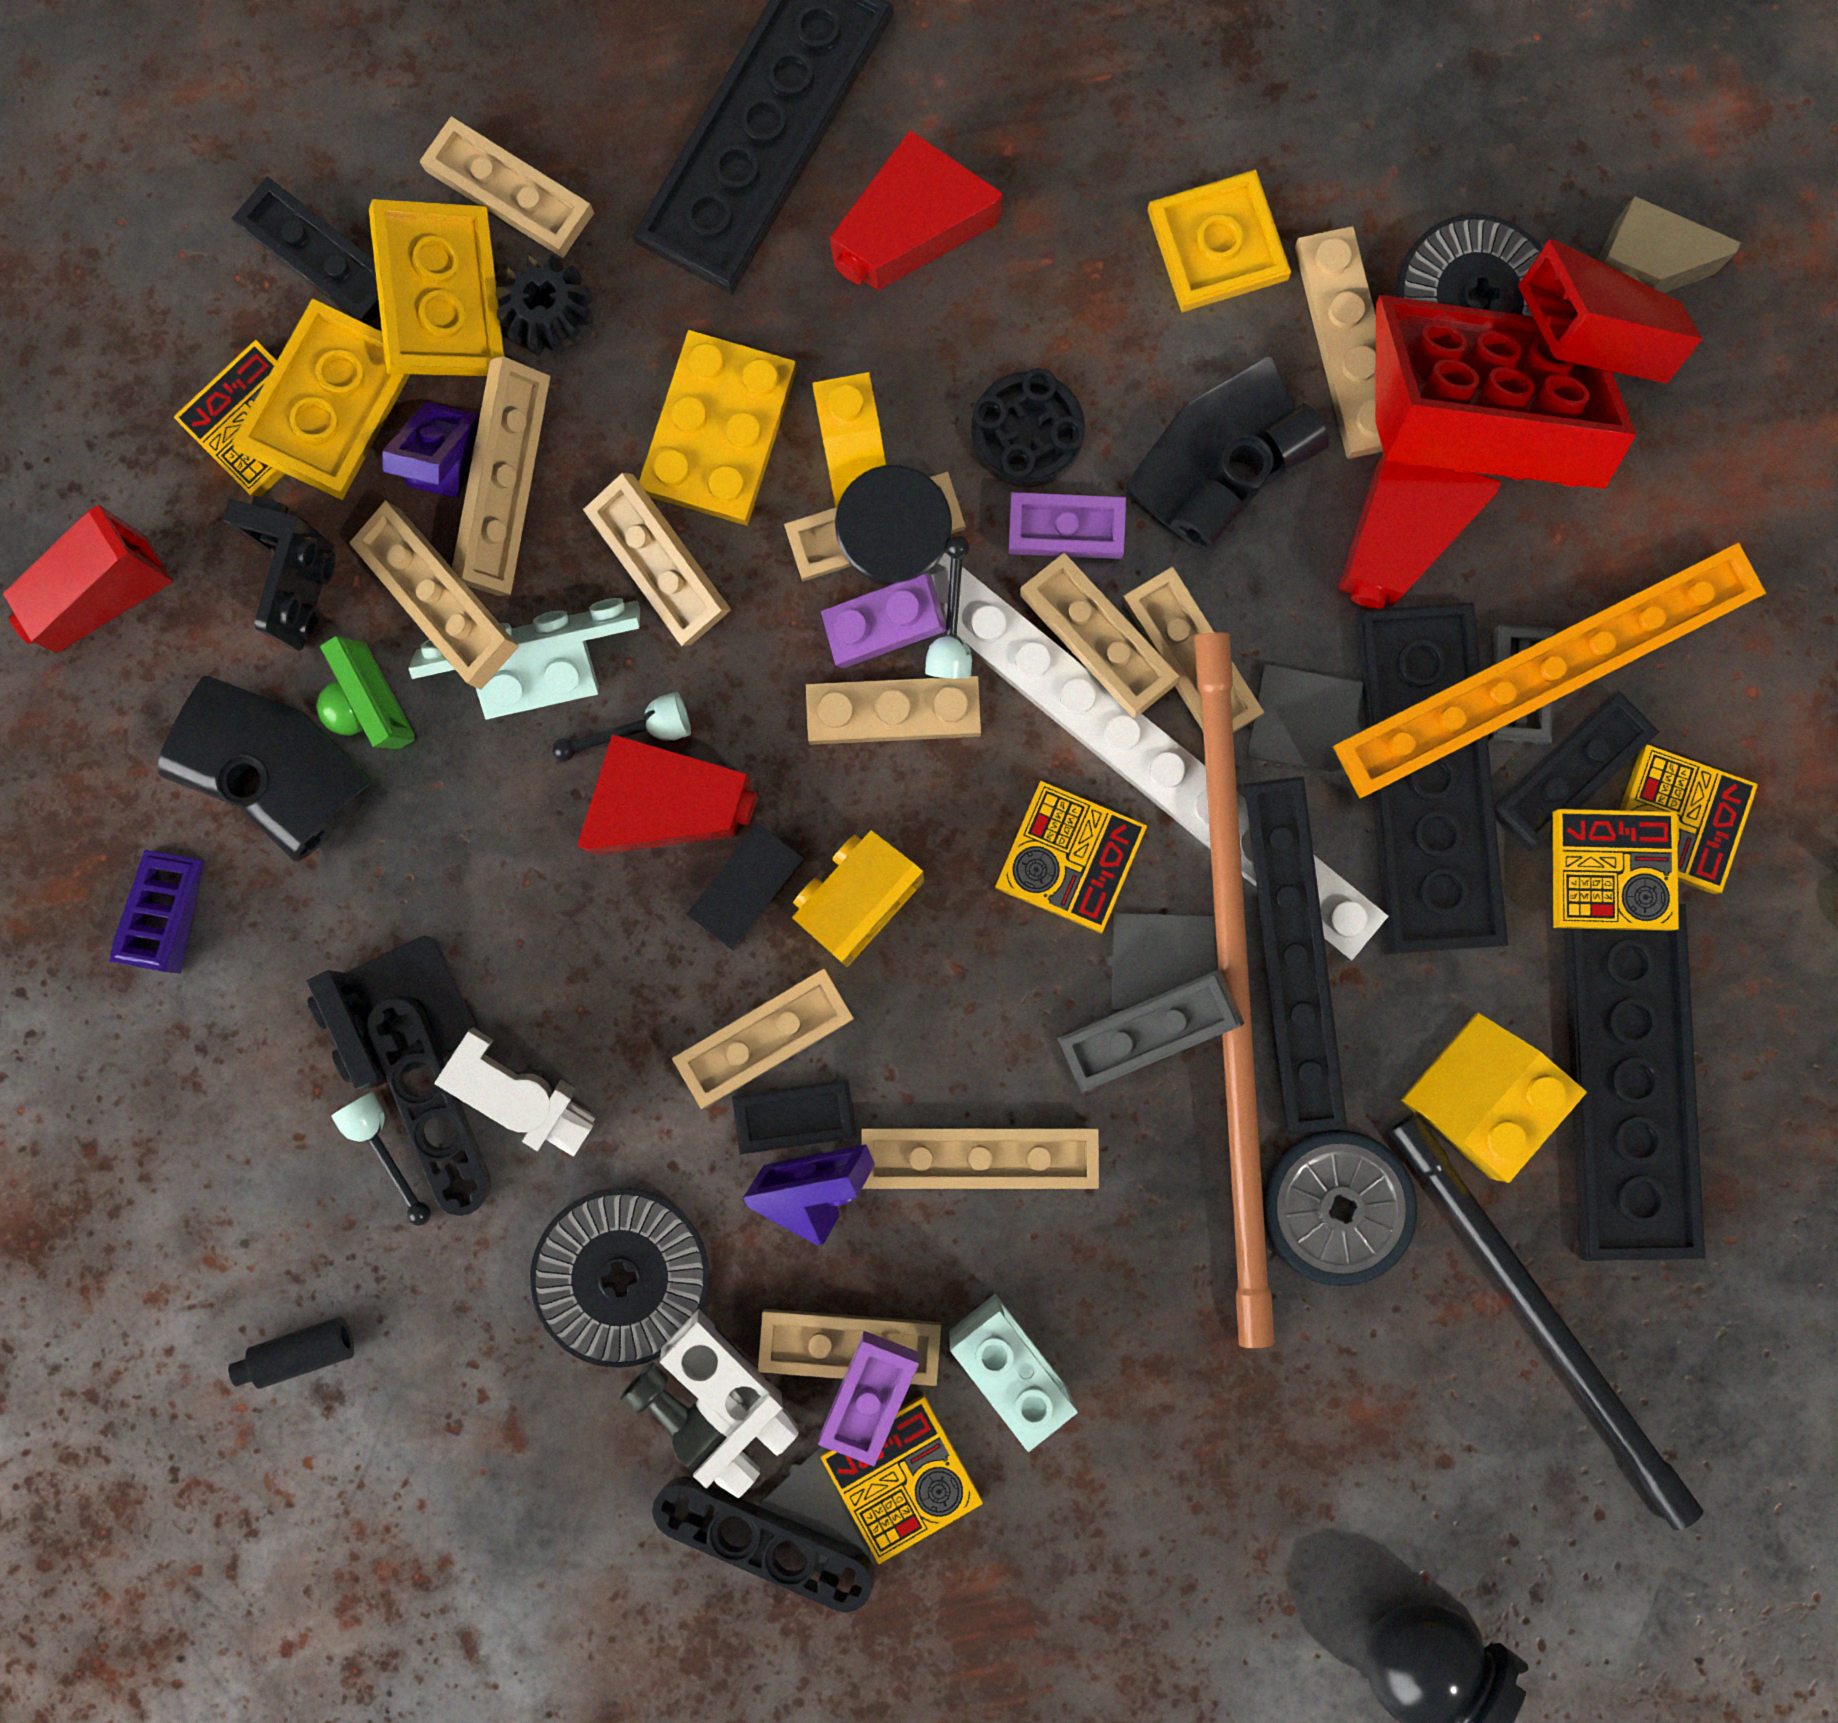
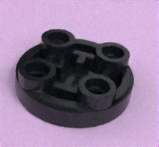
M1035 368L1028 372L1013 373L1000 378L985 390L974 406L971 425L974 451L983 467L991 475L1007 484L1018 487H1037L1053 482L1072 467L1081 451L1085 434V419L1081 405L1074 393L1046 369Z
M885 465L864 472L846 488L837 507L835 530L838 545L847 562L858 573L871 579V581L887 585L913 580L924 573L930 572L939 563L946 551V544L951 536L952 517L944 493L930 477L907 466Z

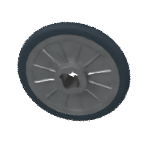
M1332 1130L1319 1132L1291 1146L1273 1167L1263 1195L1265 1228L1279 1256L1300 1275L1312 1281L1330 1286L1363 1284L1390 1270L1409 1247L1417 1223L1418 1207L1415 1188L1402 1162L1390 1149L1379 1141L1352 1131ZM1337 1195L1351 1202V1206L1348 1207V1212L1345 1215L1346 1219L1343 1221L1329 1214V1210L1335 1201L1334 1197Z

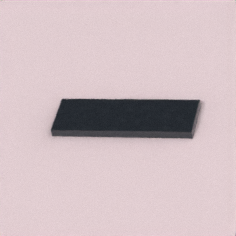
M770 0L633 234L635 244L733 295L894 15L893 4L885 0Z
M1474 602L1359 610L1355 614L1361 682L1364 683L1362 692L1366 729L1481 672ZM1485 735L1372 793L1383 912L1388 915L1384 921L1387 955L1508 946L1488 737Z
M1678 904V930L1564 928L1571 1078L1587 1092L1572 1109L1580 1259L1585 1261L1706 1259L1686 904Z

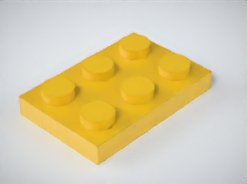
M372 199L369 207L386 373L487 376L490 359L504 356L501 326L496 315L499 308L496 296L487 206Z
M312 298L232 440L234 448L240 453L343 500L410 374L386 373L382 331Z
M688 330L639 480L640 485L648 496L748 526L797 373L796 361Z

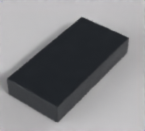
M758 823L688 911L687 915L734 951L805 859Z
M849 1079L732 1096L740 1155L857 1137Z

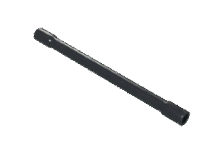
M1417 1112L1400 1120L1388 1130L1389 1135L1417 1174L1428 1182L1639 1476L1641 1486L1673 1530H1682L1694 1524L1704 1512L1700 1504L1674 1468L1663 1460L1450 1164L1447 1153Z

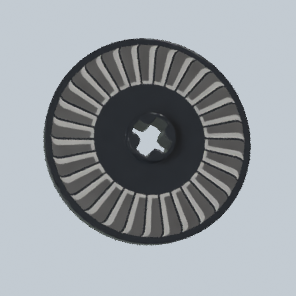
M1484 214L1452 217L1426 231L1407 252L1398 271L1395 297L1480 309L1479 302L1477 300H1469L1468 296L1469 293L1477 288L1478 296L1488 298L1489 302L1482 309L1533 316L1518 284L1543 248L1525 230L1507 220Z
M620 1187L599 1190L587 1194L566 1206L556 1215L543 1232L536 1246L530 1269V1292L533 1306L548 1335L561 1348L574 1357L604 1367H632L659 1358L661 1348L698 1309L703 1310L709 1284V1266L706 1250L691 1220L678 1207L665 1198L635 1188ZM623 1262L626 1271L636 1272L637 1278L629 1281L627 1291L617 1292L615 1283H605L603 1276L611 1274L613 1263Z

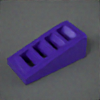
M144 850L113 941L109 962L181 974L204 860ZM157 870L182 873L180 885L155 881ZM152 893L176 896L173 906L169 907L151 903ZM153 915L168 918L165 929L146 926L147 916ZM143 938L160 940L158 951L141 949Z

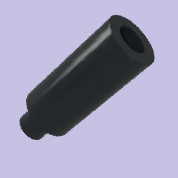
M337 1317L248 1347L245 1359L229 1364L230 1380L235 1387L252 1382L256 1388L262 1389L348 1360L354 1355L353 1337L345 1319Z

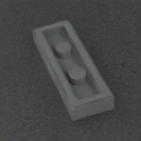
M1218 969L1058 1038V1041L1082 1093L1238 1028L1245 1023L1221 969Z

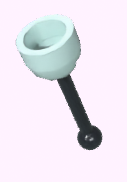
M953 536L946 544V551L951 557L946 618L947 631H945V636L936 639L929 646L926 655L925 674L942 678L971 677L972 669L971 649L963 639L957 636L962 561L969 552V543L962 536Z
M675 691L653 700L645 709L643 720L574 741L566 738L558 739L553 744L552 752L556 759L568 761L574 756L575 752L610 742L612 734L624 738L648 731L659 740L669 741L690 736L691 727L682 698Z
M372 1091L331 1115L338 1129L347 1139L358 1142L368 1141L408 1207L407 1218L410 1223L417 1226L426 1224L431 1217L430 1207L418 1201L379 1137V1133L384 1125L385 1114L374 1092Z

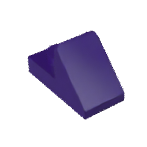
M425 401L382 451L383 472L404 477L405 484L410 488L452 498L457 497L462 489L476 438L479 414Z
M865 1144L763 1165L743 1198L748 1208L814 1244L823 1245L839 1218L837 1206L846 1204L858 1197L875 1163Z

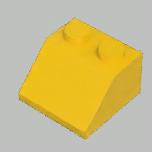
M872 830L863 839H860L856 834L850 837L832 859L838 865L832 874L823 883L815 877L793 902L799 910L792 918L846 967L856 959L924 883L923 871Z
M1475 1013L1400 1101L1414 1113L1417 1112L1425 1123L1489 1179L1510 1183L1587 1092L1541 1051L1480 1013Z

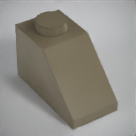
M1634 196L1615 220L1598 261L1662 293H1666L1715 275L1736 254L1741 242Z

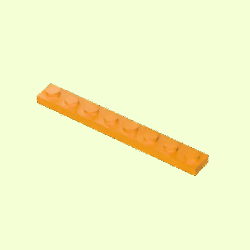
M1738 542L1334 745L1333 749L1360 799L1766 594Z

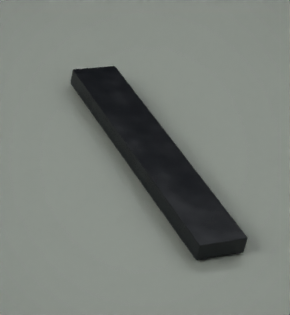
M1304 776L1244 783L1288 1134L1345 1129L1348 1126Z

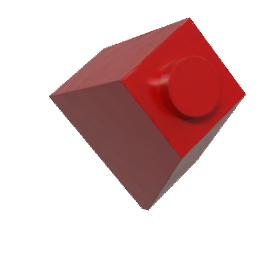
M909 130L830 236L832 257L835 261L834 266L852 283L861 285L864 281L879 291L994 227L1001 218L1003 193Z
M1549 239L1518 284L1554 358L1557 360L1668 384L1702 340L1682 302L1560 241Z
M1383 454L1376 465L1337 590L1350 593V599L1364 607L1382 609L1384 605L1392 607L1498 493L1501 481L1474 472L1460 473L1452 469L1423 465L1406 466L1397 462L1385 461Z
M98 504L88 510L3 595L14 612L8 617L16 633L29 645L35 643L58 653L173 583V580L146 535Z
M612 734L577 846L586 852L604 855L735 837L739 823L748 825L756 805L757 792L750 790L752 781L745 773Z

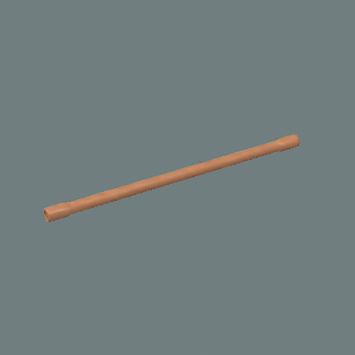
M1219 632L1196 635L1194 639L1197 687L1201 693L1218 969H1221L1245 1023L1222 1034L1238 1287L1236 1290L1238 1341L1241 1347L1265 1348L1273 1346L1275 1340L1272 1293L1268 1286L1239 834L1231 707L1233 675L1230 633Z

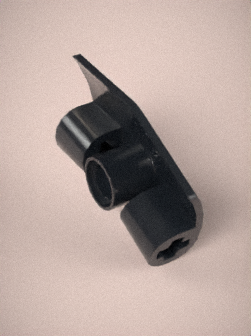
M1266 356L1187 403L1178 412L1126 483V490L1151 514L1188 543L1205 552H1213L1254 496L1259 493L1260 489L1327 449L1330 443L1324 423L1311 406L1303 403L1297 408L1295 407L1272 357ZM1243 460L1249 463L1255 471V476L1242 478L1236 475L1231 469L1230 462Z
M203 676L183 705L169 732L158 760V774L162 778L237 806L294 862L306 858L320 847L331 833L333 827L328 820L351 799L373 783L372 778L302 712L210 676ZM258 770L261 778L260 787L256 793L245 797L242 789L243 781L248 774Z

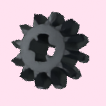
M528 255L526 263L528 270L521 274L518 270L508 267L507 276L513 286L496 287V296L500 303L503 304L497 310V318L502 326L509 327L507 334L515 345L519 346L527 342L531 353L539 356L547 343H550L554 353L562 356L564 351L562 340L568 337L571 341L582 344L583 336L577 326L593 324L594 316L591 310L586 307L593 300L592 292L589 286L581 284L582 276L573 265L563 269L560 260L551 255L544 267L540 268L536 259ZM544 302L547 306H550V308L545 309L540 304Z

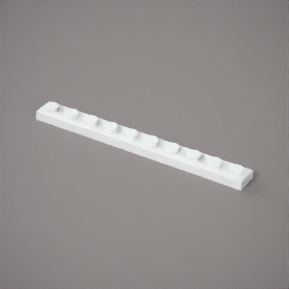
M944 553L939 563L927 573L933 578L945 624L951 557ZM962 567L957 636L967 643L971 653L1211 849L1205 765L1143 714L1133 719L1087 668ZM1237 792L1242 876L1256 886L1246 799ZM1314 855L1325 944L1345 961H1352L1387 919L1388 915Z

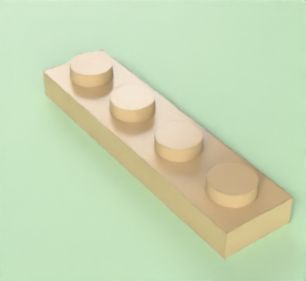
M1351 226L1300 237L1294 248L1346 457L1351 459L1383 452L1375 424L1376 315L1354 228Z
M504 356L490 359L452 569L467 586L497 596L511 595L550 381L549 375Z
M385 500L349 542L467 684L482 690L519 647L515 640L400 508Z
M862 1128V1145H867L875 1163L862 1189H1099L1098 1128Z

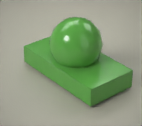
M335 636L322 644L320 648L338 680L329 683L320 692L316 705L319 720L327 729L338 735L346 736L365 731L372 747L400 750L413 742L415 734L367 643Z

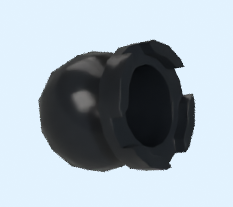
M1411 1601L1391 1609L1372 1627L1364 1655L1368 1678L1378 1702L1395 1720L1401 1723L1515 1722L1526 1696V1691L1516 1685L1518 1674L1529 1670L1528 1664L1502 1643L1489 1644L1485 1647L1482 1636L1458 1611L1437 1601Z

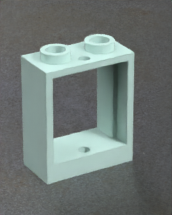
M996 1294L949 1330L950 1351L1028 1452L1078 1413L1067 1385Z

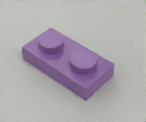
M1011 492L1008 554L1060 556L1065 553L1068 557L1122 559L1124 555L1126 497Z
M927 573L913 580L892 584L821 611L835 665L841 668L855 665L947 631L933 578Z
M863 1331L820 1432L818 1445L875 1466L919 1365L920 1352Z

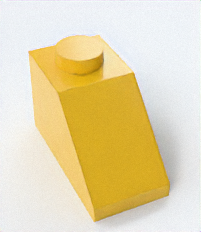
M869 372L812 383L835 507H838L846 488L858 476L870 469L886 465Z

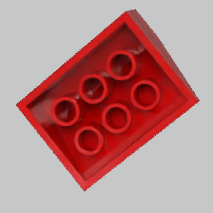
M1379 295L1376 302L1375 424L1385 461L1397 462L1406 466L1423 465L1446 468L1460 473L1477 472L1500 475L1514 480L1531 479L1554 482L1568 487L1585 486L1600 489L1607 487L1637 435L1612 371L1555 359L1533 316Z

